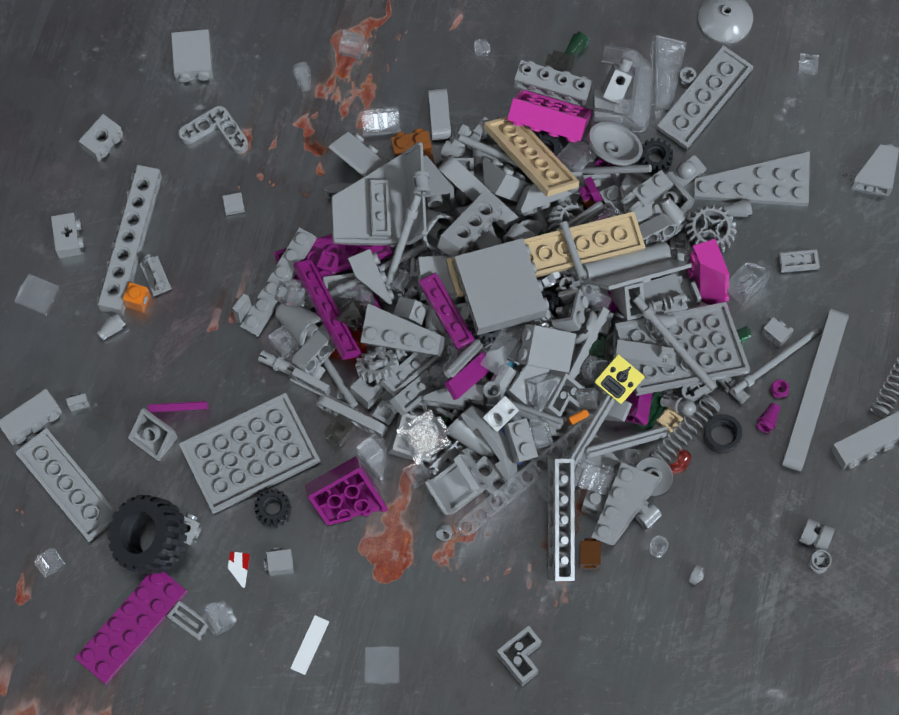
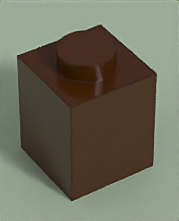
M585 538L584 541H580L579 569H600L601 541H596L595 538Z

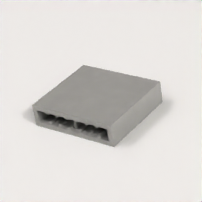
M523 238L454 257L455 270L477 335L546 317L549 304L547 298L542 296V283L540 279L537 280L536 265L530 261V248L528 244L524 243Z

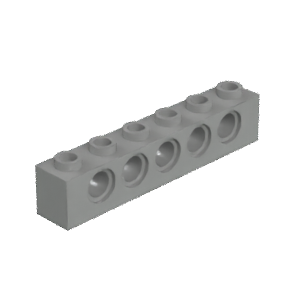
M548 458V579L553 581H575L573 458Z

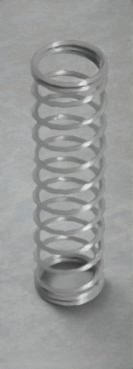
M899 356L896 358L897 362L893 363L894 368L890 370V375L886 377L887 381L883 382L884 388H881L879 390L880 394L876 395L877 401H874L870 407V410L875 415L882 418L890 416L891 414L888 410H893L894 408L886 402L879 401L877 399L878 396H882L893 404H896L897 401L888 395L882 394L881 390L885 389L889 394L899 397L897 391L884 386L885 383H889L892 387L899 390V388L892 385L899 386L898 383L888 380V377L892 376L899 382L895 378H899V376L892 375L891 373L892 370H896L899 373V369L895 368V364L899 363Z
M704 395L703 399L699 401L700 405H696L700 406L710 417H713V414L702 406L701 401H704L713 411L718 412L720 410L719 404L709 395ZM697 410L695 411L701 420L705 423L708 422L701 413L697 412ZM684 416V421H679V427H674V432L668 433L669 438H663V443H658V449H653L649 456L664 460L659 454L654 452V450H657L665 459L671 462V458L661 451L659 445L665 446L672 455L677 456L676 452L667 446L664 440H670L678 450H682L681 446L671 439L670 434L676 435L684 445H687V442L676 433L675 428L681 429L686 437L692 439V436L681 427L680 423H685L695 434H698L697 430L687 423L685 418H691L699 428H703L702 424L692 416Z

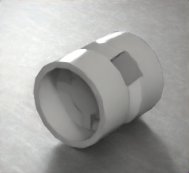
M808 518L799 542L807 545L814 544L816 549L827 551L835 528L826 524L821 526L819 521Z

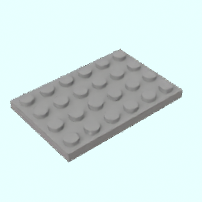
M726 302L661 314H674L676 316L677 325L668 328V330L712 381L750 372L749 364ZM645 318L615 323L614 325L618 340L672 347L661 333L654 334L648 331ZM677 351L674 369L630 363L645 376L634 389L636 396L703 383Z
M286 393L179 443L212 514L320 463V459Z

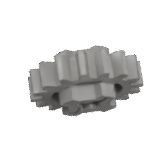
M375 348L373 352L369 349L368 354L362 353V358H357V363L355 364L358 377H362L363 381L368 379L369 383L373 380L379 383L380 379L387 381L388 376L394 377L393 372H398L397 367H399L396 353L393 354L392 350L386 352V348L382 350Z

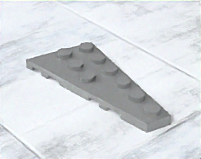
M810 151L695 178L694 199L732 202L745 199L750 200L751 203L808 207Z

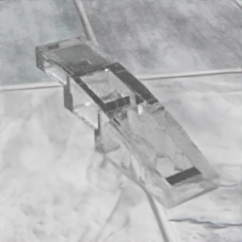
M528 322L501 329L480 365L498 375L522 335L525 324H528Z

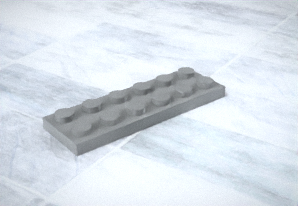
M723 45L657 125L656 129L687 150L753 70L754 66Z
M47 428L15 452L88 542L109 527L110 522L114 519L112 516L116 510Z

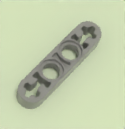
M320 395L316 402V406L375 436L383 438L388 430V427L324 395Z

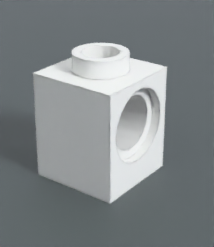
M505 396L483 418L498 432L519 409Z

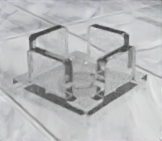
M431 410L396 430L416 465L451 445L447 437L450 433L441 417L438 416L436 418Z

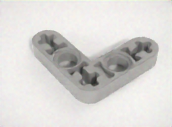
M222 106L214 107L179 130L181 142L192 144L218 128L235 153L242 154L248 149L247 138L229 112ZM219 113L223 115V118L220 119V117H217L216 114ZM206 121L209 123V126L206 129H200L198 127L199 124ZM228 126L235 128L231 134L225 133L224 130ZM188 132L191 134V137L188 138L184 133ZM235 137H237L240 143H243L242 147L237 146Z

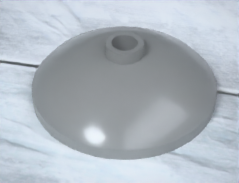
M704 0L698 11V25L703 34L709 39L718 43L730 44L740 41L749 33L753 24V12L745 0Z
M600 122L595 124L588 134V141L592 150L597 156L608 163L618 166L632 165L642 155L643 148L640 140L632 131L622 125L612 122Z

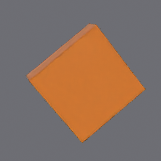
M584 409L568 417L567 422L570 426L590 415Z

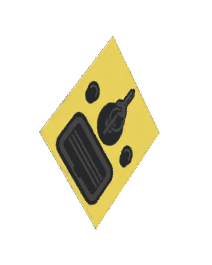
M618 354L596 379L595 383L622 404L645 376Z

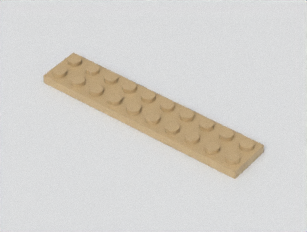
M635 212L570 227L582 264L634 253L646 248ZM562 230L523 239L524 243L528 244L530 248V261L536 265V277L575 268ZM454 257L448 258L446 263L456 297H462L464 294L455 270Z

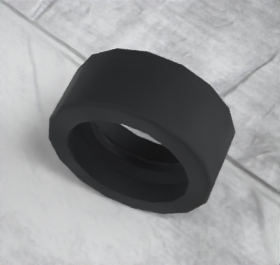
M719 414L712 417L707 422L704 430V441L707 447L719 454L734 451L742 437V427L739 421L727 414ZM725 423L733 428L734 439L731 443L721 445L713 440L711 431L716 424Z

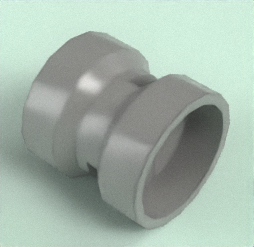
M817 550L809 559V568L814 573L822 574L831 565L832 558L827 551Z

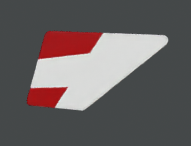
M230 552L228 569L240 585L245 588L250 554Z

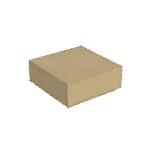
M667 408L656 422L660 426H666L669 432H674L673 428L678 427L679 421H684V418L673 409Z

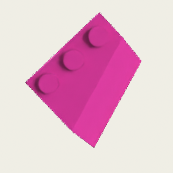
M713 239L694 245L688 260L692 267L687 268L686 273L688 278H692V281H695L701 295V301L708 305L729 301L727 293L729 288V272L716 240Z

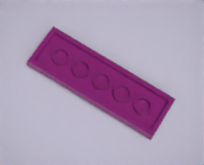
M332 234L316 239L304 261L312 259L316 267L323 249L340 254L342 258L336 270V273L352 268L348 258L370 249L373 253L376 252L379 260L394 256L391 245L334 244ZM287 248L274 252L277 264ZM316 267L321 278L333 274ZM297 273L288 288L302 284Z
M164 571L159 574H148L77 654L75 659L107 685L164 620L178 600L180 601L185 596L187 590Z

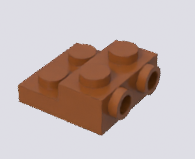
M419 128L415 129L411 134L398 132L394 137H391L394 158L404 153L417 142L423 143V156H428L435 165L428 130L424 131V129Z

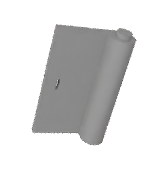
M666 242L646 246L645 250L584 263L582 266L586 276L580 279L585 283L611 290L640 281L647 283L651 281V278L691 268L692 265L691 263L672 258L669 245Z

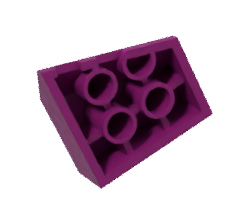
M357 456L305 484L307 497L327 525L348 521L352 517L364 515V517L369 516L372 512L380 510L382 512L389 511L376 484Z

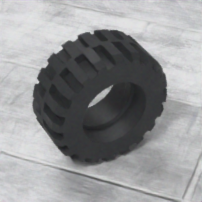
M137 495L127 499V503H122L118 507L119 511H115L112 516L114 519L108 527L110 528V533H108L110 544L108 545L110 551L114 552L112 553L115 561H118L121 567L134 572L152 575L153 573L159 574L164 570H168L173 566L172 563H176L180 558L179 554L183 553L185 548L183 547L184 541H187V535H185L187 526L183 523L185 520L183 514L179 513L180 510L176 505L162 498L150 495ZM152 518L155 523V537L150 547L143 552L139 541L140 532L143 525Z

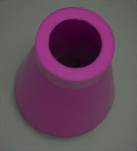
M775 403L769 404L768 408L757 419L756 426L759 430L770 433L771 430L775 429L781 409L780 406Z

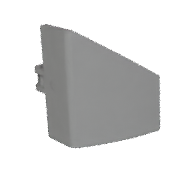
M417 142L398 157L331 197L332 240L334 244L397 245L407 217L405 216L407 208L410 207L415 193L420 194L422 197L417 209L419 210L417 218L413 221L405 245L413 244L427 234L425 197L431 193V189L428 187L430 173L424 171L423 143ZM370 179L389 180L391 237H371Z

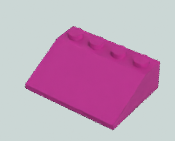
M521 89L512 100L507 120L512 121L511 123L516 126L527 125L533 131L540 132L543 130L547 131L550 136L559 137L560 135L566 137V140L570 142H577L583 138L593 110Z

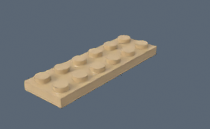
M508 116L484 123L483 129L546 197L578 188L580 181L527 125H513L512 121L507 120Z

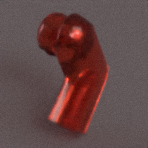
M687 450L680 451L677 463L669 465L673 474L685 471L688 468L692 456Z

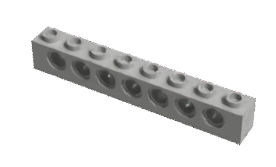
M137 165L136 171L132 173L131 182L133 183L131 188L127 190V204L123 206L121 212L123 218L121 223L117 225L116 233L118 236L112 243V257L107 260V274L102 278L101 286L103 289L101 293H98L96 304H98L101 312L117 313L120 316L124 315L126 306L123 302V297L129 282L133 283L162 179L160 169ZM143 185L147 186L144 190L139 189ZM136 203H143L140 207H134ZM132 220H138L136 224H129ZM128 237L133 238L130 242L124 241ZM122 255H128L124 260L119 259ZM118 272L123 273L121 277H114ZM112 290H118L115 295H110L109 293Z

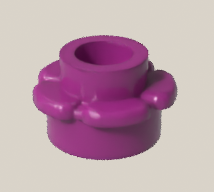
M778 379L771 384L770 391L773 392V396L776 398L786 397L789 394L788 390L790 387L785 380Z

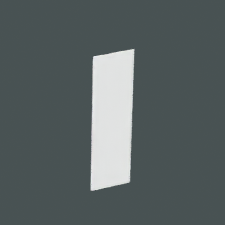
M316 615L314 616L290 669L304 675L306 674L330 621Z

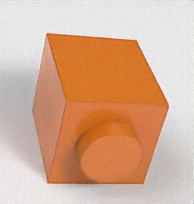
M129 282L123 302L126 308L144 313L151 295L147 287Z

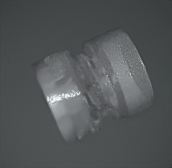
M589 354L580 367L579 375L596 384V379L610 363Z

